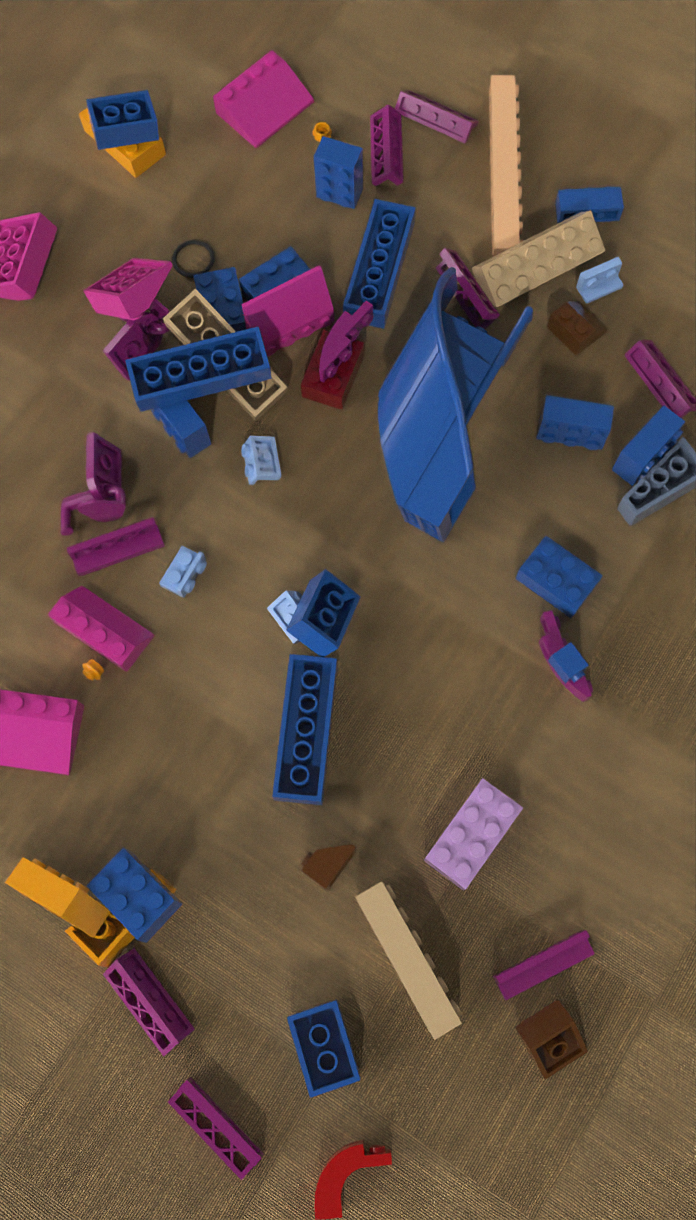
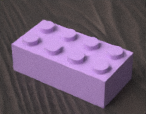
M482 778L424 861L460 889L466 890L523 807Z

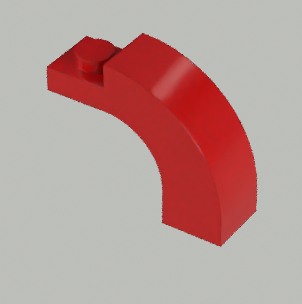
M359 1140L337 1150L324 1165L317 1182L314 1199L315 1220L342 1218V1187L347 1177L360 1168L392 1165L391 1149H385V1145H374L369 1147L370 1151H365L364 1140Z

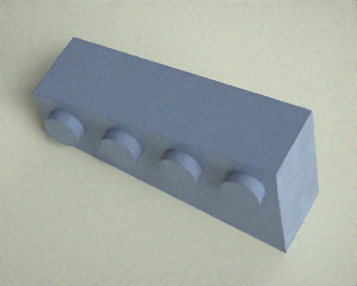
M684 437L622 498L617 510L630 527L696 488V452Z

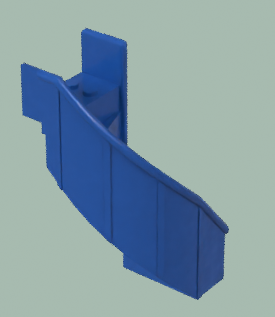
M454 267L448 268L437 281L433 292V299L385 378L378 395L380 442L397 506L405 522L443 543L476 489L473 472L474 465L466 425L501 366H505L529 323L533 320V308L527 306L504 343L488 335L485 329L469 325L466 319L460 316L456 318L444 312L458 289L456 269Z

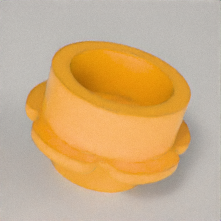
M319 122L314 126L312 135L315 136L316 141L320 142L323 136L331 138L332 129L326 122Z
M90 659L82 665L84 669L82 672L89 680L101 679L100 676L104 673V669L98 662Z

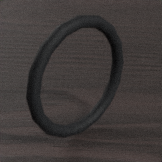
M199 240L185 241L175 249L172 256L173 266L176 271L185 277L194 278L193 275L208 272L213 267L215 260L212 248ZM187 245H201L209 251L211 259L209 265L204 270L197 273H188L179 268L176 260L177 255Z

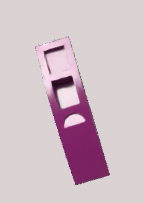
M365 301L353 315L344 311L327 336L319 366L320 380L323 383L328 377L331 378L335 375L342 362L349 360L352 355V342L357 339L362 328L369 326L374 317L373 305L368 301Z
M552 610L543 612L540 621L545 636L541 637L538 644L544 658L555 676L575 697L582 702L588 701L592 696L591 693H593L592 684L589 679L586 680L584 676L575 683L571 680L565 684L548 662L552 654L567 645V641L561 637L559 632L561 629L559 618L557 616L554 617Z

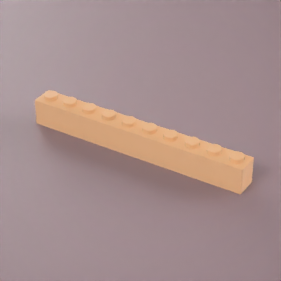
M491 75L489 86L492 257L523 242V239H520L519 236L522 235L523 222L519 221V217L522 216V204H519L518 199H521L522 186H518V182L521 181V169H518L521 161V152L517 151V148L520 147V134H517L520 127V118H516V114H519V101H516L519 94V84H515V75Z

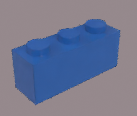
M608 186L604 188L588 187L584 189L558 190L555 202L558 223L580 212L590 210L595 222L620 221L624 209L621 187Z

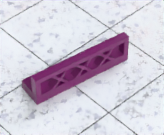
M411 90L400 91L395 110L401 115L463 143H467L472 128L477 127L479 123L478 120Z
M388 104L370 116L372 184L375 186L387 179L397 186L404 182L401 114ZM383 117L379 126H377V120ZM383 132V136H382L380 142L378 143V138L380 137L381 133ZM383 149V154L381 158L378 160V156ZM384 166V173L379 175L380 170Z
M444 248L439 253L443 261L436 267L437 271L442 275L445 272L444 268L446 266L456 269L457 281L464 291H458L457 289L454 294L455 298L475 327L488 328L500 314L455 250ZM468 297L475 307L468 306ZM479 313L483 319H486L482 324L478 320Z
M639 340L625 354V357L662 406L665 405L680 418H683L688 412L696 411V398L652 340Z
M154 517L75 544L66 549L68 555L73 560L78 576L81 577L165 547L158 525Z
M581 930L494 975L493 978L504 1000L506 1001L594 955L595 953L587 939L590 937L587 930Z
M134 948L116 959L104 972V977L163 1057L195 1030ZM115 970H117V972L122 977V981H119V979L113 973ZM131 992L137 997V1002L131 997ZM146 1013H149L152 1017V1022L147 1019ZM161 1033L169 1040L170 1044L168 1046L162 1039Z
M189 1077L168 1103L242 1180L262 1159L264 1153L193 1078ZM185 1093L194 1103V1109H183L176 1100ZM197 1112H203L210 1119L212 1128H201L197 1123ZM188 1113H194V1119ZM206 1132H212V1138ZM216 1132H222L229 1139L231 1147L220 1148L216 1144ZM234 1151H240L249 1161V1164L243 1170L234 1163ZM225 1152H231V1158Z

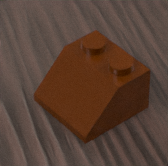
M579 301L565 302L551 313L547 328L575 356L579 355L608 331Z
M353 844L316 849L314 854L309 852L301 863L303 866L301 871L328 892L357 852L356 847Z
M559 1000L545 1006L542 1010L523 1020L522 1023L515 1027L522 1043L545 1080L588 1052L573 1018Z

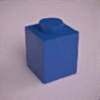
M572 642L552 654L548 660L565 684L571 680L574 683L586 675L584 671L589 666Z

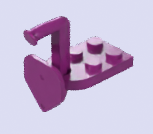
M155 298L148 308L150 312H142L143 316L134 321L120 318L127 323L103 350L104 354L123 378L130 381L125 360L154 353L161 343L163 334L170 331L163 320L170 311Z
M95 432L87 434L85 468L89 490L68 496L61 503L60 533L63 536L71 535L74 532V529L71 527V511L78 509L80 513L98 522H110L122 518L126 508L125 491L121 488V449Z

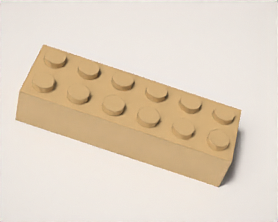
M590 210L580 212L472 267V271L476 281L493 306L499 307L605 252V248Z
M196 288L163 318L165 325L184 345L236 332ZM272 370V379L227 390L255 421L287 393V386Z
M381 881L357 895L355 898L432 1038L436 1040L462 1024L459 1017L463 1014L455 1001L448 1000L445 993L449 989L440 976L436 978L432 971L436 967L429 954L423 955L419 948L422 941L415 930L410 932L407 927L408 916L402 907L397 909L393 902L396 899V895L389 884L384 886Z

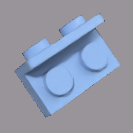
M619 257L580 273L576 288L585 303H590L623 288V283L618 276L622 266Z
M249 436L241 449L242 456L245 458V476L248 477L249 485H254L257 480H279L282 476L275 437Z
M181 546L161 579L160 586L184 598L187 593L193 590L198 574H202L206 568L207 560L204 553L200 551L196 553Z
M286 590L267 609L292 643L298 644L300 641L288 633L286 629L303 595L298 591Z

